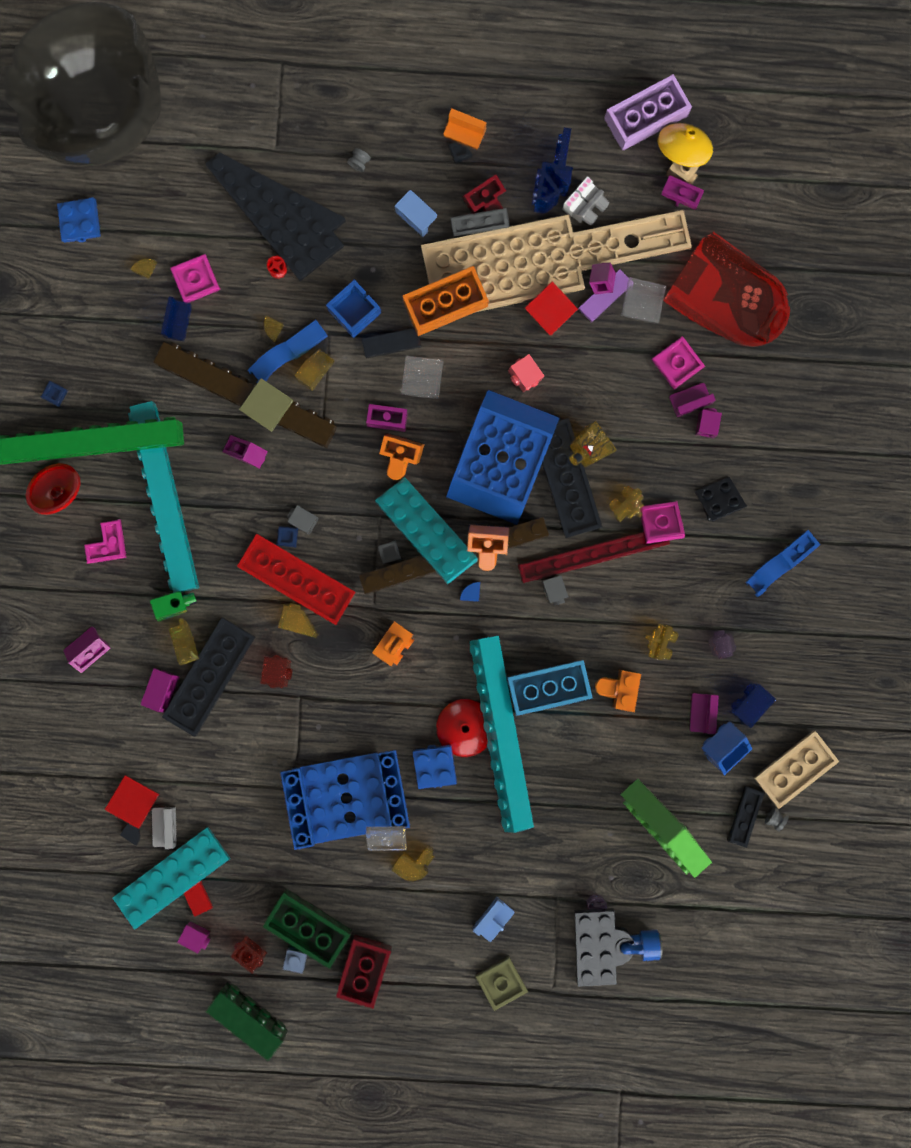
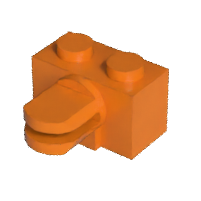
M391 434L384 435L379 454L390 457L387 475L393 480H399L404 477L408 463L416 465L420 462L424 444Z
M470 525L468 552H478L479 568L490 571L496 566L497 554H507L509 528Z
M394 621L372 653L390 666L393 664L398 665L403 657L401 652L404 648L409 649L414 642V639H412L413 634Z
M619 670L618 679L605 677L598 679L595 684V690L601 696L614 698L612 708L635 712L641 674Z

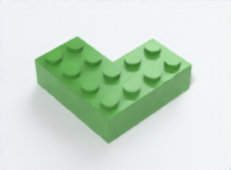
M639 779L621 793V796L626 800L623 804L640 821L644 828L651 833L686 875L690 873L695 878L712 863L685 827Z

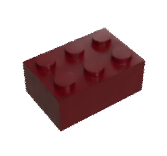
M355 935L336 998L374 1009L392 946Z

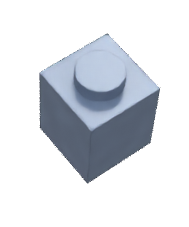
M289 945L283 970L303 973L307 955L294 946Z

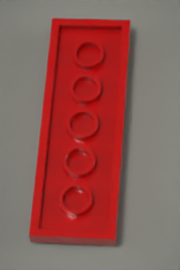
M258 534L255 535L237 565L238 568L335 625L338 624L356 593Z

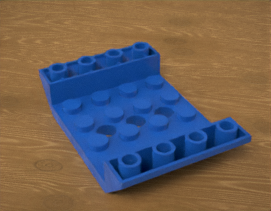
M488 390L446 497L517 525L547 452L559 417ZM483 444L490 447V453L485 456L479 453V448ZM501 451L508 454V460L504 463L497 460V455ZM520 458L526 461V467L522 470L517 469L515 466L516 460Z
M396 750L375 752L280 772L294 850L312 847L317 843L379 831H395L410 828ZM345 773L348 776L349 780L346 784H341L338 781L339 774ZM345 792L352 795V801L349 803H345L341 799L342 794ZM353 812L356 819L353 822H348L345 819V813Z

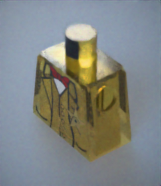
M595 421L586 426L571 443L570 448L574 453L569 459L575 466L582 463L584 467H587L616 452L617 449Z

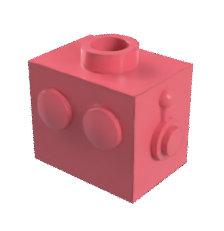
M530 354L524 358L517 359L516 363L511 365L508 370L513 384L519 386L522 392L529 390L531 387H536L544 377V374Z

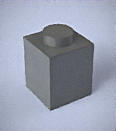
M298 505L295 509L292 508L287 516L289 524L310 535L319 520L317 516Z
M561 575L542 581L549 604L553 603L556 606L565 603L564 599L568 598V594Z

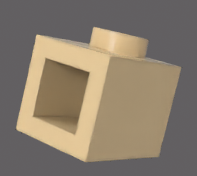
M674 162L666 175L692 184L698 176L696 172L699 167H687Z

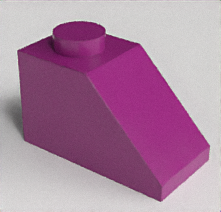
M231 435L223 450V453L259 469L264 463L268 452L249 441Z

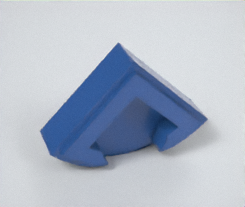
M480 582L468 585L463 590L460 600L479 602Z

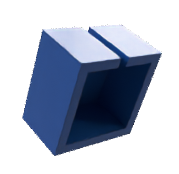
M355 279L326 304L331 315L353 338L381 314L378 304L369 295L367 296L366 291Z
M729 721L727 724L720 726L717 733L703 743L702 750L708 760L725 776L752 750V747L747 737Z

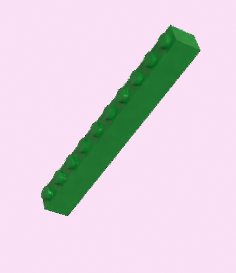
M166 417L164 421L157 422L156 419L145 420V423L138 424V421L126 422V425L122 426L119 423L108 424V427L101 428L100 425L89 426V429L83 430L82 427H75L67 432L63 429L53 430V433L46 434L45 431L34 432V435L28 436L26 433L16 434V437L12 438L8 435L0 436V465L184 445L183 423L176 420L175 417Z

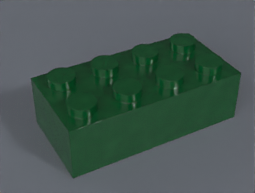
M288 889L285 890L263 925L265 929L329 969L352 932V929Z
M226 983L206 1010V1013L267 1061L271 1059L281 1046L288 1032L286 1026L281 1021H275L271 1018V1014L266 1009H260L256 1006L255 1001L249 996L245 997L242 995L240 989L234 984Z

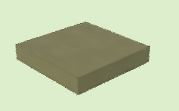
M261 378L239 410L272 432L292 404L293 399Z
M509 956L475 975L494 1011L528 992Z

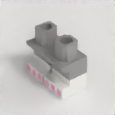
M587 176L564 203L563 210L579 223L584 221L592 225L598 218V215L592 209L596 207L603 212L608 207L609 201L603 196L604 191L599 190Z

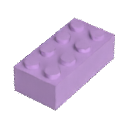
M673 74L607 109L604 119L623 151L661 131L665 126L674 124L687 117L692 106Z

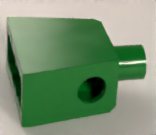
M181 591L150 600L158 622L187 612V606L197 603L194 593L182 596ZM179 601L180 605L178 607H172L173 602Z

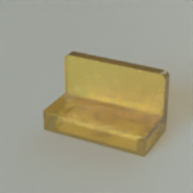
M181 618L179 619L180 625L170 628L169 632L178 663L184 665L199 659L190 626Z

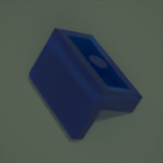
M169 296L161 334L166 339L185 342L192 308L190 303L176 301L173 297Z

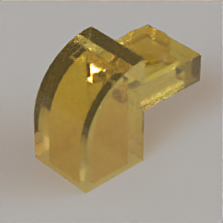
M427 845L417 860L403 851L393 865L392 871L408 881L422 879L428 874V869L424 867V864L428 866L434 858V855H432L433 848Z

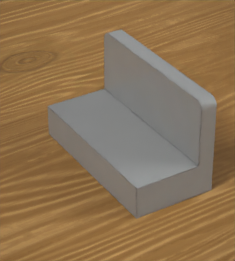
M176 807L152 809L153 847L173 849L177 846Z

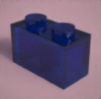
M757 683L750 684L744 690L745 695L741 699H736L731 705L730 713L748 728H752L776 701V698Z

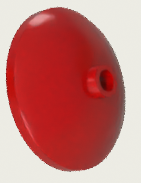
M63 463L53 464L40 470L32 478L26 490V501L29 507L36 513L44 515L53 514L65 509L72 503L80 489V476L72 466Z
M460 699L448 704L442 710L436 725L437 736L442 746L451 745L453 755L460 757H471L487 748L488 739L484 730V717L479 702L470 699ZM467 725L469 731L463 732L462 726Z

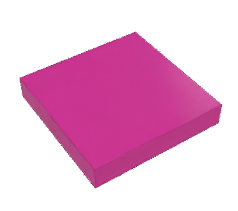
M206 254L170 268L185 304L220 290Z
M683 336L651 359L673 389H676L705 367Z
M677 501L641 506L639 508L647 544L685 538Z

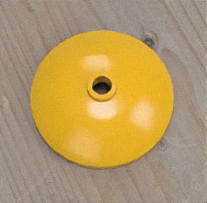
M674 123L667 125L658 136V145L662 153L671 161L682 166H702L710 160L713 154V146L708 136L702 130L690 124Z

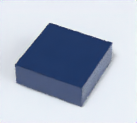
M49 381L41 398L60 407L68 390Z
M279 526L277 546L297 548L298 528Z

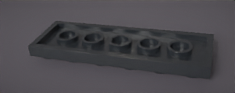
M569 418L558 421L542 462L565 539L602 528L583 462L581 460L578 463L573 457L580 452Z
M221 618L162 718L196 737L256 637L225 618Z

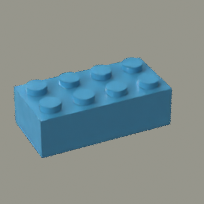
M584 660L507 677L516 716L592 699Z

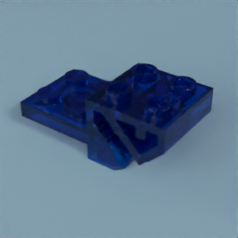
M564 127L563 134L558 135L554 163L543 162L542 168L537 169L531 204L535 205L534 212L547 213L558 204L560 195L566 197L568 194L573 167L565 165L572 128Z

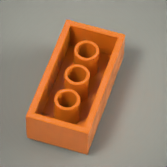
M474 266L402 296L403 303L418 336L487 308L489 303Z

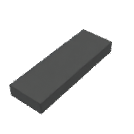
M507 208L450 218L454 237L510 227Z

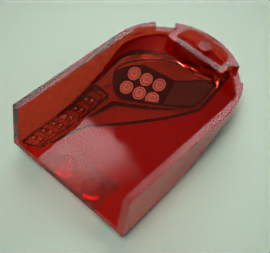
M715 232L702 238L663 300L702 327L746 347H757L775 340L785 329L790 316L788 294L783 284L774 275Z

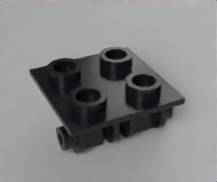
M730 476L695 491L707 512L706 518L708 521L714 522L747 507Z

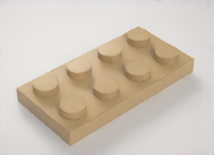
M813 730L753 778L776 808L780 809L835 766L839 760L818 733Z

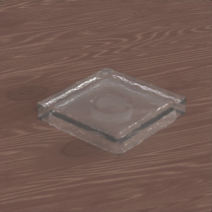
M630 277L621 316L658 324L666 286Z
M406 356L401 394L439 399L443 360Z
M406 826L366 827L369 851L407 850Z

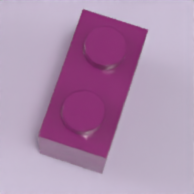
M369 404L366 424L368 427L405 432L408 411L402 408Z

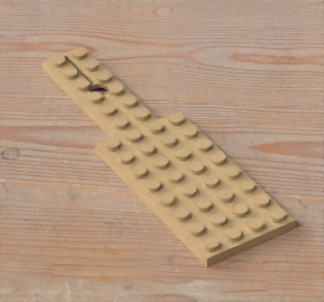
M684 210L574 233L570 217L565 215L421 245L429 284L474 266L489 300L488 307L479 311L532 301L551 281L564 294L584 290L585 285L581 271L592 269V264L611 262L614 265L686 250L692 247ZM632 234L634 237H637L639 240L638 246L635 248L627 247L624 243L627 235Z

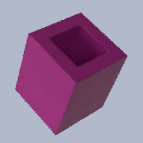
M611 262L592 264L589 283L594 294L613 293L616 273Z
M714 408L703 409L699 413L695 435L709 438L718 436L722 413L717 412Z
M190 921L177 943L198 954L201 949L205 950L211 940L208 938L210 931Z

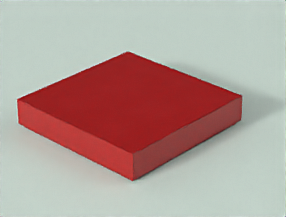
M553 281L524 307L550 336L578 310Z
M125 775L105 810L139 829L160 794Z

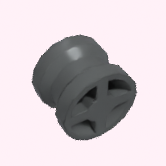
M354 148L352 151L353 155L348 159L347 163L353 169L363 172L365 164L371 158L363 150Z
M773 807L768 812L764 822L767 825L774 826V829L779 832L786 825L789 815L780 813L779 809Z

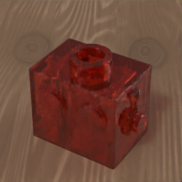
M277 655L273 658L264 657L261 684L269 685L270 688L275 689L276 687H288V680H291L293 672L292 668H290L291 660Z
M245 936L241 942L236 943L234 946L235 950L230 956L250 973H253L257 967L262 966L267 952L249 937Z

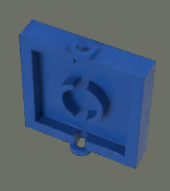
M78 199L57 204L61 240L64 243L72 241L85 242L86 239L101 237L96 199Z
M430 745L428 748L413 750L418 789L457 784L451 745L438 747Z

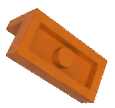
M451 108L444 137L477 150L486 131L487 122Z

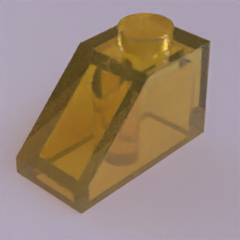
M319 349L303 363L295 377L300 383L313 391L335 360Z
M290 603L289 606L284 605L278 628L314 638L318 637V633L304 610H300V605Z

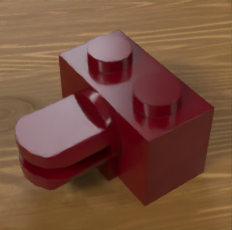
M495 174L462 198L471 213L480 208L483 212L501 209L503 207L497 197L504 193L506 189Z

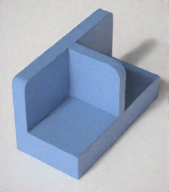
M411 190L395 205V212L422 237L428 232V226L437 218V214Z
M496 897L474 924L473 932L478 936L481 934L491 942L500 930H504V925L513 916L514 910Z

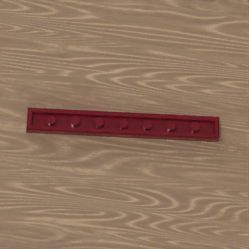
M644 532L519 564L518 568L522 583H527L670 545V541L647 544Z

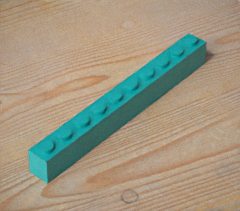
M150 401L130 406L131 412L128 413L130 421H138V424L145 423V420L148 419L160 421L157 406L154 402ZM167 448L137 450L138 458L140 461L142 460L144 468H141L144 479H147L148 483L146 492L152 500V505H150L151 513L156 517L157 521L154 524L157 535L160 534L161 542H159L160 551L164 553L166 559L163 561L166 572H169L170 579H168L169 589L173 590V593L198 589L200 587Z
M499 636L470 641V653L473 657V671L477 679V691L481 701L480 709L484 717V730L488 739L487 747L490 751L491 768L494 772V786L497 790L498 806L501 810V824L504 832L516 833L534 828L500 640Z

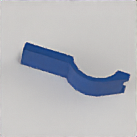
M315 320L286 342L267 351L247 371L255 375L258 379L256 383L261 378L267 381L271 374L279 367L293 359H298L328 336L317 320Z
M809 530L805 531L778 555L760 567L745 583L750 585L756 592V597H759L775 580L794 568L820 546V543Z

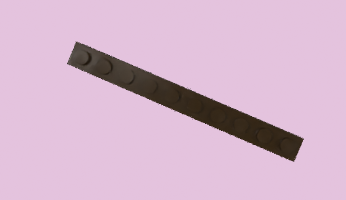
M163 342L154 360L158 367L240 407L255 386L249 384L247 378L240 375L237 378L231 375L232 372L224 367L219 369L214 366L215 363L208 359L202 361L197 358V354L189 350L186 353L180 350L181 347L173 342H170V344ZM293 401L277 425L327 449L337 429L334 421L327 417L321 419L316 416L317 413L307 408L305 411L299 408L300 405Z
M541 517L510 527L508 550L548 537L549 533L544 518ZM473 552L478 559V552ZM419 556L359 575L364 593L368 595L437 572L423 556Z

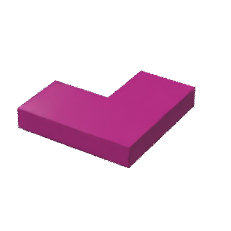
M121 520L100 523L103 542L84 545L87 564L127 558Z

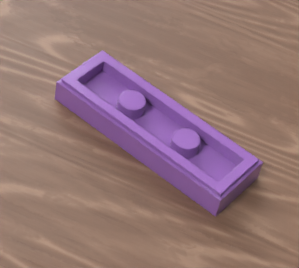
M621 270L617 271L613 293L593 294L579 307V310L592 323L633 282Z

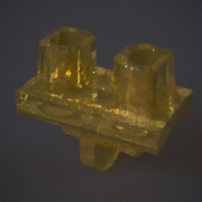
M627 486L622 491V496L626 500L621 503L614 499L609 504L610 509L619 522L626 516L629 519L634 515L639 518L642 516L640 509L644 505L640 501L644 497L640 489L637 488L635 490Z
M659 624L657 630L653 629L651 636H645V639L650 641L648 657L658 660L671 659L672 650L666 647L668 641L675 643L679 635L672 630L673 627Z

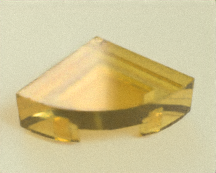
M143 259L136 262L130 270L149 279L157 262L153 259Z
M266 316L264 320L265 331L268 337L275 342L284 325Z

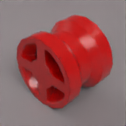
M273 256L268 259L267 269L270 275L274 278L284 277L287 273L284 259L280 256Z

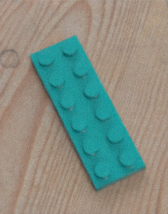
M405 477L375 500L376 504L447 584L478 561L473 552H468V547Z
M207 827L114 896L113 900L135 930L231 858L210 828Z

